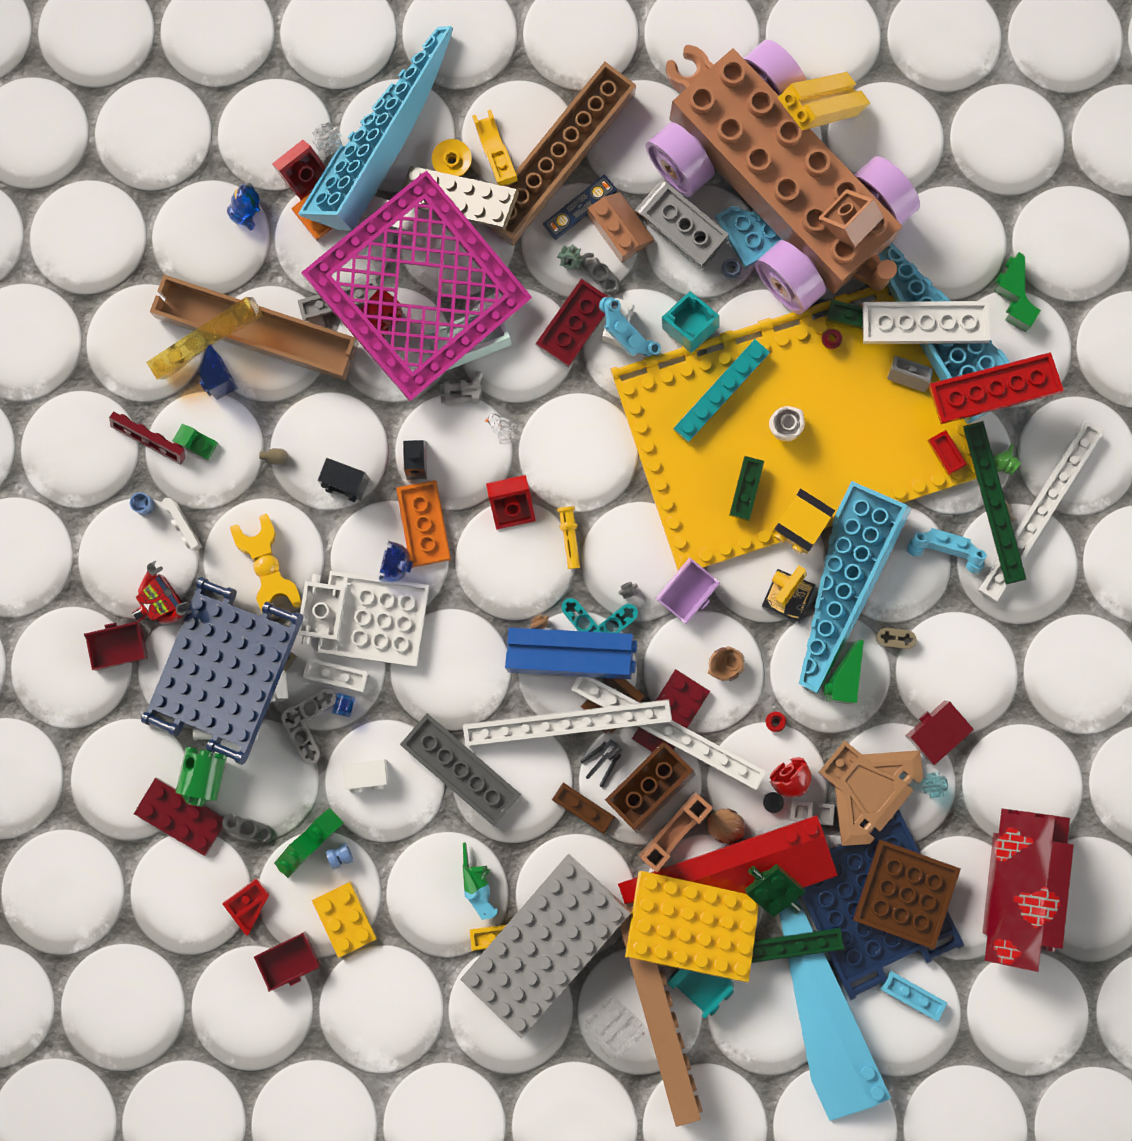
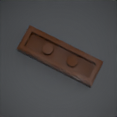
M564 782L552 798L554 802L603 834L615 818L614 815Z

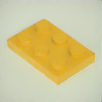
M351 881L312 900L338 958L377 939Z

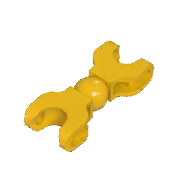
M265 513L259 517L261 530L259 534L253 537L244 535L239 525L230 526L236 547L241 552L251 556L254 562L253 570L260 577L261 588L257 593L256 600L261 612L263 604L267 601L272 603L273 599L277 596L289 598L294 608L301 607L302 601L296 585L292 581L281 577L279 561L273 556L271 547L275 541L276 532L268 514Z

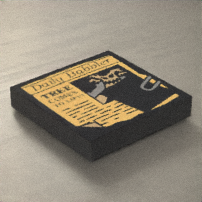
M780 569L776 570V572L779 571L789 578L792 575ZM803 580L783 608L775 600L782 588L771 582L761 607L800 623L815 584Z

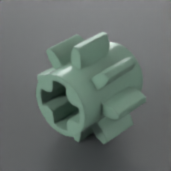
M573 244L569 247L564 245L557 256L558 259H561L560 266L567 268L568 271L573 267L578 269L584 258L580 255L581 248L578 249Z

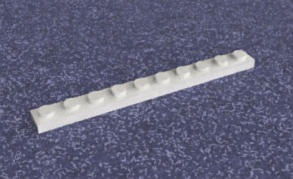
M1085 421L1014 533L1022 561L1104 433L1103 430L1088 421ZM997 559L978 590L994 602L998 601L1007 587L999 559Z
M578 677L571 689L601 707L639 703L593 677ZM674 721L638 725V727L754 790H757L766 773L765 770Z
M669 700L464 724L463 731L465 745L470 746L671 722L672 716Z

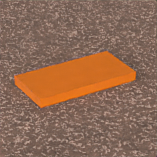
M437 481L396 487L410 567L414 568L451 561Z

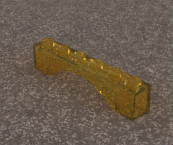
M245 297L146 363L157 380L167 379L200 353L232 333L253 323L264 314L253 297Z

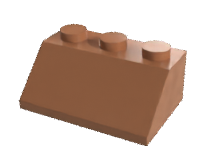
M620 192L605 196L588 207L587 216L621 263L655 241Z

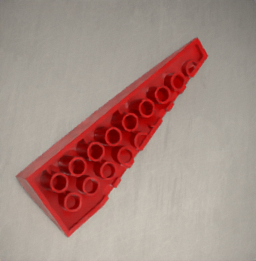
M817 815L661 868L657 873L655 871L650 872L746 894L745 888L755 880L748 873L749 868L752 869V866H755L763 873L775 864H778L802 887L838 876ZM638 877L618 883L624 904L634 903Z

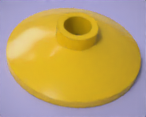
M447 139L440 142L432 153L433 167L437 172L460 177L468 171L472 162L468 146L457 139ZM455 159L456 162L454 164H450L449 160Z

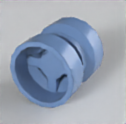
M138 492L130 498L129 504L133 511L140 515H149L153 512L155 503L148 495Z
M347 843L341 844L337 849L331 848L326 850L328 861L333 870L339 868L341 864L354 862Z

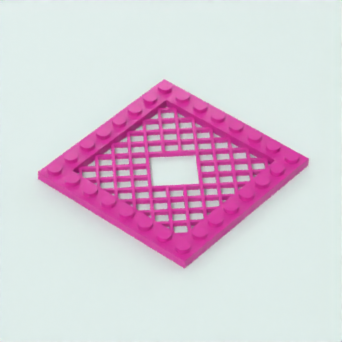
M427 170L301 272V275L409 402L532 298ZM415 208L414 218L405 217L406 214ZM418 208L429 209L428 219L417 218ZM432 212L440 221L432 220ZM403 220L414 221L413 232L402 231ZM399 221V230L389 229ZM417 222L428 223L427 234L416 232ZM431 224L442 225V235L431 234ZM446 228L453 237L445 236ZM384 233L383 243L373 242ZM387 233L398 234V245L386 244ZM402 235L413 236L412 246L401 245ZM416 236L427 237L426 248L415 247ZM431 238L441 239V250L430 249ZM445 240L456 241L455 251L444 250ZM459 244L467 253L459 252ZM368 246L367 256L358 255ZM371 246L383 247L382 258L371 256ZM386 247L397 249V259L385 258ZM401 249L412 250L411 261L400 260ZM415 251L426 252V261H414ZM430 252L440 253V264L429 263ZM444 254L455 255L454 266L443 265ZM458 256L469 257L468 267L458 266ZM352 259V269L342 268ZM356 259L367 260V269H355ZM370 260L382 261L381 272L370 271ZM472 260L480 269L472 268ZM385 262L396 263V274L384 272ZM400 263L439 268L437 307L397 303ZM443 268L454 269L453 280L442 279ZM457 270L468 271L467 282L457 281ZM340 271L351 272V283L339 282ZM337 272L335 281L332 275ZM471 272L482 273V283L471 282ZM355 273L366 274L365 285L354 284ZM369 275L381 276L380 287L369 285ZM384 276L395 277V288L383 287ZM486 276L492 284H485ZM442 283L453 284L452 294L441 293ZM456 284L467 285L466 296L456 295ZM340 286L350 287V297ZM471 286L481 287V298L470 297ZM485 287L495 288V299L484 298ZM354 288L365 289V298H353ZM368 289L380 290L379 301L368 300ZM383 291L394 292V303L382 301ZM500 292L502 294V297L498 299ZM441 297L452 298L451 309L440 308ZM455 299L466 300V309H455ZM470 300L480 301V312L469 311ZM354 302L364 303L363 313ZM484 302L494 303L483 312ZM367 304L379 305L378 316L367 315ZM382 305L393 306V317L381 316ZM397 307L408 308L407 319L396 318ZM411 308L422 309V320L410 319ZM426 310L437 311L436 322L425 321ZM440 311L451 312L450 323L439 322ZM454 313L465 314L464 325L454 324ZM469 315H479L468 325ZM367 318L378 319L377 329ZM381 320L392 321V332L380 331ZM396 321L407 322L406 333L395 332ZM410 323L421 324L420 335L409 334ZM425 324L436 325L435 336L424 335ZM439 326L450 327L449 338L438 337ZM453 327L464 328L453 337ZM381 334L391 335V346ZM395 336L406 337L405 348L394 347ZM409 337L420 338V349L408 348ZM424 339L435 340L434 351L423 350ZM438 340L449 341L437 351ZM395 350L405 351L404 361ZM408 352L419 353V364L407 363ZM423 353L433 354L422 363ZM408 366L418 367V368L415 369V370L412 372V370H411Z

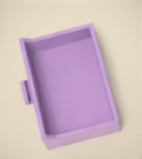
M689 557L655 599L687 624L699 608L703 610L710 602L707 598L720 582Z

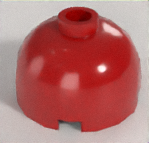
M796 757L790 759L792 763L786 766L784 762L780 764L769 777L771 780L769 782L774 790L784 797H801L807 792L811 784L812 773L804 758Z

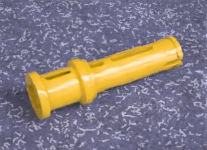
M575 506L557 509L561 522L559 529L563 531L567 569L581 568L575 529L578 527L574 519Z

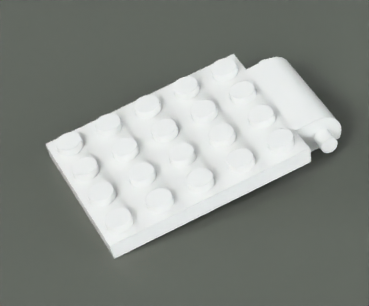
M330 571L328 584L320 583L321 575L316 574L312 575V582L305 581L300 613L303 615V622L297 634L303 636L301 644L310 645L311 637L319 638L317 653L417 667L429 585Z

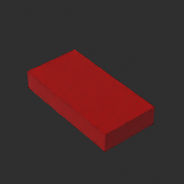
M947 430L928 439L929 445L948 476L967 465Z

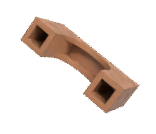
M692 793L638 856L657 873L671 857L670 853L678 842L695 824H700L713 807L697 793Z

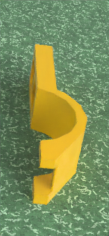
M488 110L489 117L478 120L476 115L472 117L497 185L504 186L518 181L506 147L505 145L503 146L493 113L491 110Z

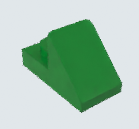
M183 423L172 440L206 460H209L218 444L217 441Z

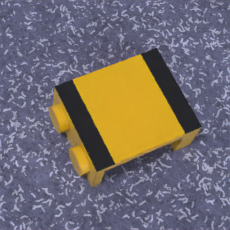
M800 488L778 524L772 530V533L775 534L774 538L782 543L786 541L791 544L792 549L799 554H807L836 510Z

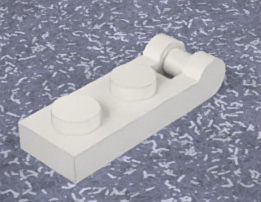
M165 498L161 505L163 509L171 513L174 518L172 524L176 530H181L184 535L182 541L188 549L191 547L195 551L201 549L203 546L179 505L172 499Z

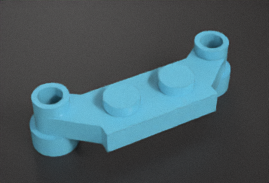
M605 297L600 301V310L606 316L604 328L630 356H634L636 353L651 356L660 352L661 346L659 343L653 340H645L620 313L621 304L619 300L613 297Z
M931 528L929 532L916 533L907 545V552L912 556H920L925 548L967 559V570L975 574L982 571L987 557L985 551L978 550L971 543V539Z

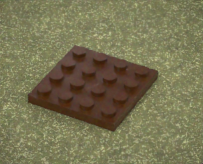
M879 839L853 920L935 950L961 868Z

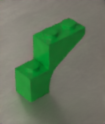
M1018 252L1015 257L1010 256L1006 262L1005 267L1007 270L1004 274L1000 273L995 281L997 286L994 291L1012 301L1006 310L1008 315L1005 320L1026 332L1031 328L1041 310L1035 307L1026 296L1025 256Z
M329 807L312 822L305 832L289 844L274 862L275 866L282 874L289 878L344 822Z

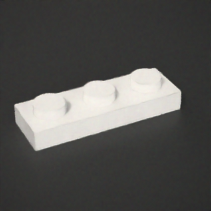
M307 658L302 678L364 692L369 672Z

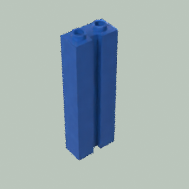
M527 628L508 629V650L505 660V669L508 673L631 679L632 673L636 671V661H633V653H637V640H634L633 634Z

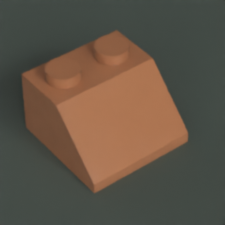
M846 189L818 219L840 241L855 247L882 220L883 215L874 199Z

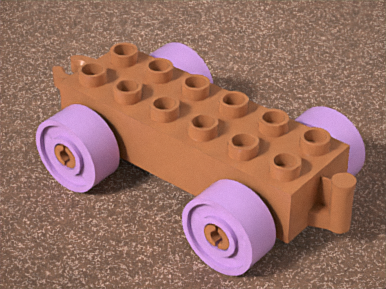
M772 40L762 41L744 58L732 48L715 64H712L704 51L698 47L686 45L683 49V57L694 62L697 68L696 72L691 76H683L679 72L675 61H667L666 77L675 90L681 94L672 101L669 117L671 122L646 143L647 154L661 176L676 191L686 197H691L714 177L715 168L782 239L755 262L759 277L773 296L790 311L802 314L825 294L826 287L835 294L852 278L868 284L875 291L883 290L895 276L897 266L892 260L880 261L878 255L894 241L903 227L902 224L920 208L918 194L903 172L887 159L876 156L853 174L811 129L801 130L778 97L792 83L806 81V77L794 58L783 47ZM846 189L874 199L883 215L882 220L855 247L840 241L818 219Z

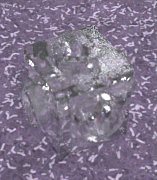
M327 122L317 126L314 132H312L315 139L312 141L319 152L322 150L326 157L340 149L342 134L336 126L332 127Z

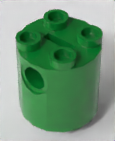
M186 747L175 792L181 794L187 804L203 806L209 800L217 801L227 756L220 753H215V756H213L212 752L203 749L198 753V749Z

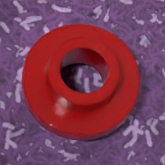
M777 711L769 713L765 720L766 727L772 732L782 731L786 726L785 716ZM773 718H777L779 720V724L777 726H774L772 724Z

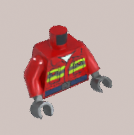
M155 560L147 565V572L142 579L138 595L136 596L141 606L134 610L132 614L138 622L149 616L152 621L161 624L175 623L184 615L191 614L192 611L185 610V605L188 602H182L165 576L157 575V573L163 570V567L160 566L156 569L155 563L157 561Z

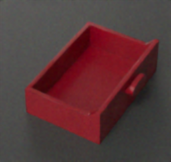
M139 622L117 626V623H110L104 625L105 629L84 633L93 671L148 659L142 625Z
M944 700L931 713L925 712L919 718L921 722L905 736L920 750V753L931 765H936L974 729L950 701Z
M306 931L254 956L268 992L287 983L292 986L302 981L301 976L321 966Z

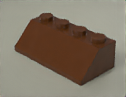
M664 741L605 801L637 833L696 774Z

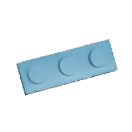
M891 970L887 975V981L880 988L882 991L936 1021H939L947 1005L946 1001Z

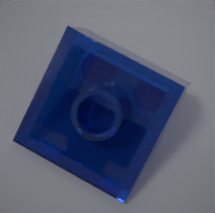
M211 344L208 345L199 371L202 379L199 383L209 396L213 395L218 400L235 391L238 387L220 354Z

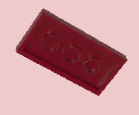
M581 278L535 345L569 368L605 317V313L600 310L599 303L608 296Z
M675 669L655 701L669 700L672 721L688 728L710 693V690ZM638 727L631 738L651 752L655 751L664 742V740ZM666 742L673 750L675 749V746Z
M155 777L133 814L206 856L223 828L222 821L224 817L205 805L195 806L187 804L181 794L175 792L176 788Z

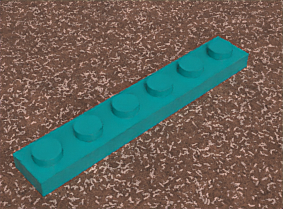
M754 339L678 422L673 430L689 443L770 352Z

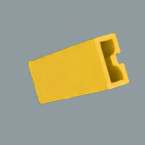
M848 72L792 83L778 97L801 130L858 116L870 104V101L862 91H855L853 87L856 83Z

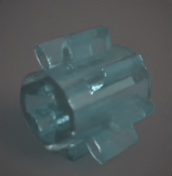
M940 772L929 773L922 780V789L925 794H930V798L944 796V792L948 789V781L945 776H940Z

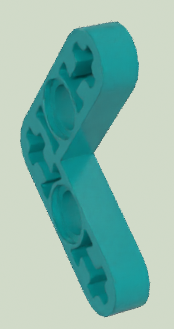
M568 598L564 600L561 606L563 614L577 631L589 632L594 626L596 630H593V632L620 633L638 615V610L633 604H625L598 626L576 599ZM568 602L576 604L574 609L577 613L580 610L583 612V614L577 616L575 621L571 618L575 616L572 611L566 612V604ZM625 608L628 610L633 609V618L626 617L623 620L626 623L625 625H622L621 621L615 617L617 614L622 617L625 614ZM587 618L590 622L587 629L579 628V619ZM614 620L618 623L619 628L617 631L610 632L607 629L609 621Z

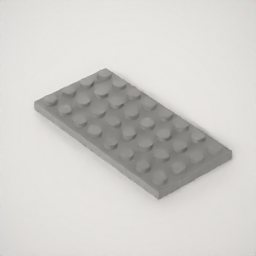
M568 854L460 980L522 1039L632 912L576 859Z

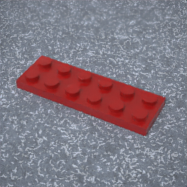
M1051 352L929 384L940 424L1053 396L1064 391Z

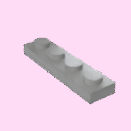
M370 279L369 285L377 286L376 279ZM363 281V282H360V283H356V284L365 285V284H366V281ZM342 287L350 297V287ZM354 288L353 298L364 299L365 289ZM368 289V300L377 290ZM319 295L297 300L304 321L334 313ZM354 302V303L356 304V306H360V305H363V304H364V303Z

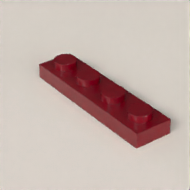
M113 411L109 416L111 428L180 465L184 462L185 449L180 444L172 443L166 440L163 435L149 431L146 426L140 423L136 424L124 414H118Z

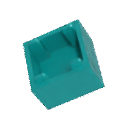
M691 291L662 316V329L690 353L696 350L720 327V315Z

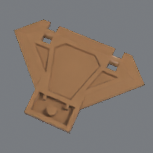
M843 741L818 773L835 787L841 845L871 844L875 839L870 834L875 828L880 832L914 791L909 786L914 780L918 784L922 781L923 771L920 750L861 754L848 742ZM902 772L906 774L903 780L899 778ZM863 820L868 822L864 828L860 826Z

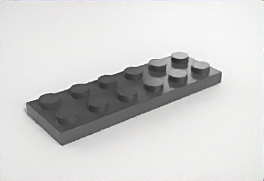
M428 713L425 714L400 743L407 752L493 826L498 823L521 796V793Z

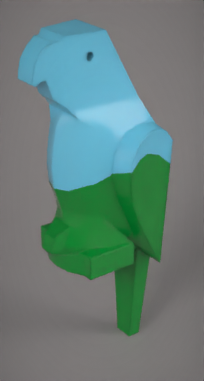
M463 842L465 897L482 920L492 919L498 914V908L495 909L489 902L490 887L486 877L490 873V869L487 868V865L469 867L467 844Z

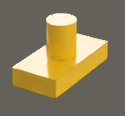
M798 566L790 578L779 571L775 573L771 581L782 588L775 598L778 605L783 608L786 606L807 576L806 569Z

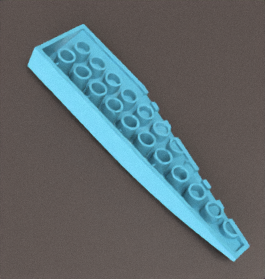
M452 26L437 27L422 45L424 50L415 54L410 60L412 62L411 66L399 73L400 79L396 84L391 83L373 105V112L364 116L360 121L362 126L356 133L352 131L347 137L349 142L345 147L341 145L298 213L301 217L337 230L352 231L357 226L360 217L366 211L372 197L377 193L379 185L385 179L388 170L408 138L427 100L453 31Z

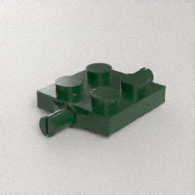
M775 864L763 873L755 866H752V869L749 868L748 873L755 880L745 888L746 894L772 917H775L787 907L795 914L801 911V906L795 900L806 893L805 889L778 864Z

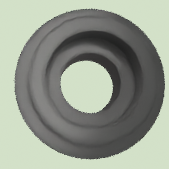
M627 582L621 585V590L618 591L623 599H627L638 593L637 583Z

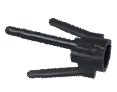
M612 739L607 743L604 741L598 748L580 761L584 763L602 751L603 757L586 776V779H590L607 759L609 761L612 760L602 778L600 787L604 786L616 762L620 759V753L623 750Z

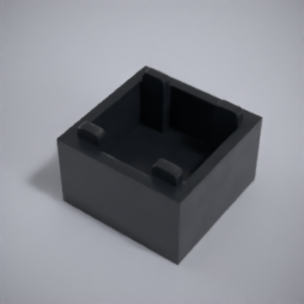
M326 457L317 481L321 484L322 488H325V492L330 494L333 491L349 497L348 500L355 503L356 500H362L370 478L362 470Z

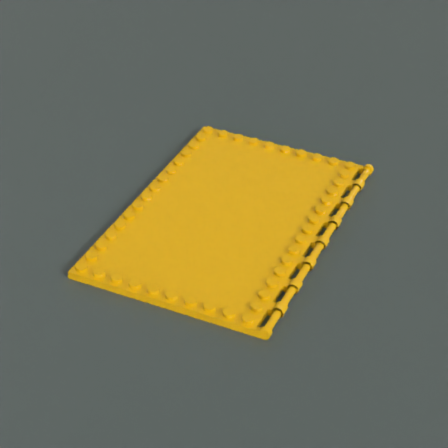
M888 286L881 291H875L870 287L848 295L844 293L835 296L833 299L850 303L874 295L876 300L871 302H896L893 296L888 294ZM829 300L810 306L802 314L792 312L773 319L769 317L758 321L757 324L742 329L722 332L719 334L720 336L705 340L692 353L681 346L679 349L657 356L654 354L644 357L641 361L620 368H610L677 571L689 557L704 568L781 543L774 538L775 534L772 533V530L776 527L800 488L836 510L825 526L827 528L833 526L834 516L851 481L901 503H905L977 479L963 426L969 424L964 419L940 424L929 386L925 392L887 379L894 356L933 368L920 344H863V329L826 321L827 316L813 320L812 314L829 309L831 301ZM796 319L799 320V325L774 332V326ZM828 329H836L842 335V343L836 349H828L822 344V335ZM760 331L761 337L755 339L770 352L769 355L687 443L673 428L754 340L736 344L735 339ZM829 336L830 341H836L834 336ZM722 343L724 349L698 357L697 351ZM681 356L685 358L683 362L659 369V363ZM646 368L647 373L624 381L620 379L621 375ZM934 368L930 383L941 381ZM784 406L801 409L804 413V429L792 441H781L775 438L769 428V420L773 413ZM947 430L967 463L965 467L949 476L928 443V439ZM744 456L764 461L749 521L729 516Z

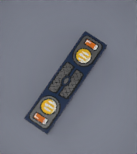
M604 174L543 223L544 228L556 241L587 216L588 207L603 197L616 193L617 188Z

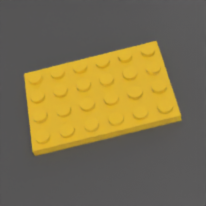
M639 871L625 957L740 982H749L759 904L744 893Z

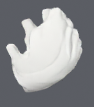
M791 406L779 408L769 420V428L772 434L781 441L796 439L805 426L803 411Z

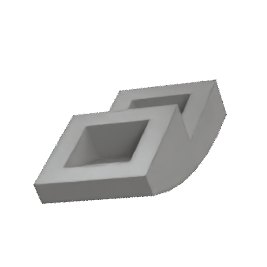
M792 800L790 821L797 822L817 815L820 824L834 825L835 804Z

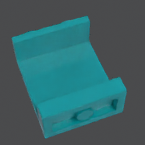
M679 968L667 980V984L672 989L677 987L702 1010V1017L704 1019L709 1014L713 1016L720 1007L718 1004L723 999L727 1001L734 993V982L731 979Z

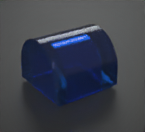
M337 693L332 713L350 717L355 697Z

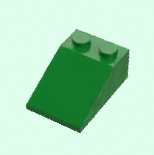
M858 640L851 644L830 676L827 684H824L823 696H826L825 701L843 704L857 703L864 640Z

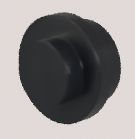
M770 792L765 795L763 806L768 812L777 813L782 810L784 799L780 794Z

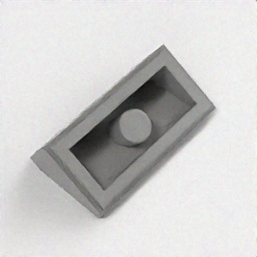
M894 356L887 379L925 392L931 382L933 368Z

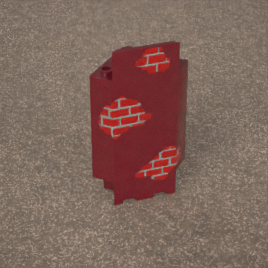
M1001 808L999 833H993L982 933L987 935L984 961L1039 972L1041 948L1042 950L1055 952L1056 948L1063 949L1074 844L1068 843L1070 818Z

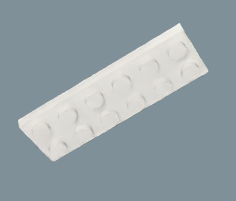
M989 301L863 302V344L990 342Z

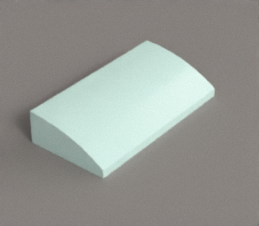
M469 315L468 325L479 315ZM465 317L454 321V324L464 325ZM504 322L448 370L511 346V339ZM439 327L438 337L449 338L450 327ZM453 327V337L464 328ZM435 329L425 332L424 335L435 336ZM424 339L427 350L434 351L435 340ZM438 340L437 351L449 341Z

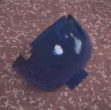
M388 540L387 545L390 548L387 547V551L385 550L379 572L383 573V576L380 575L378 580L394 583L403 579L406 572H411L413 561L409 560L410 555L406 547L400 543Z

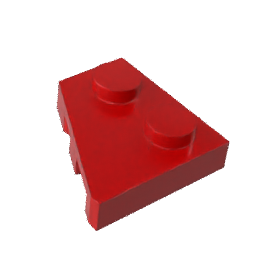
M255 878L225 900L222 905L247 936L270 893L260 880Z

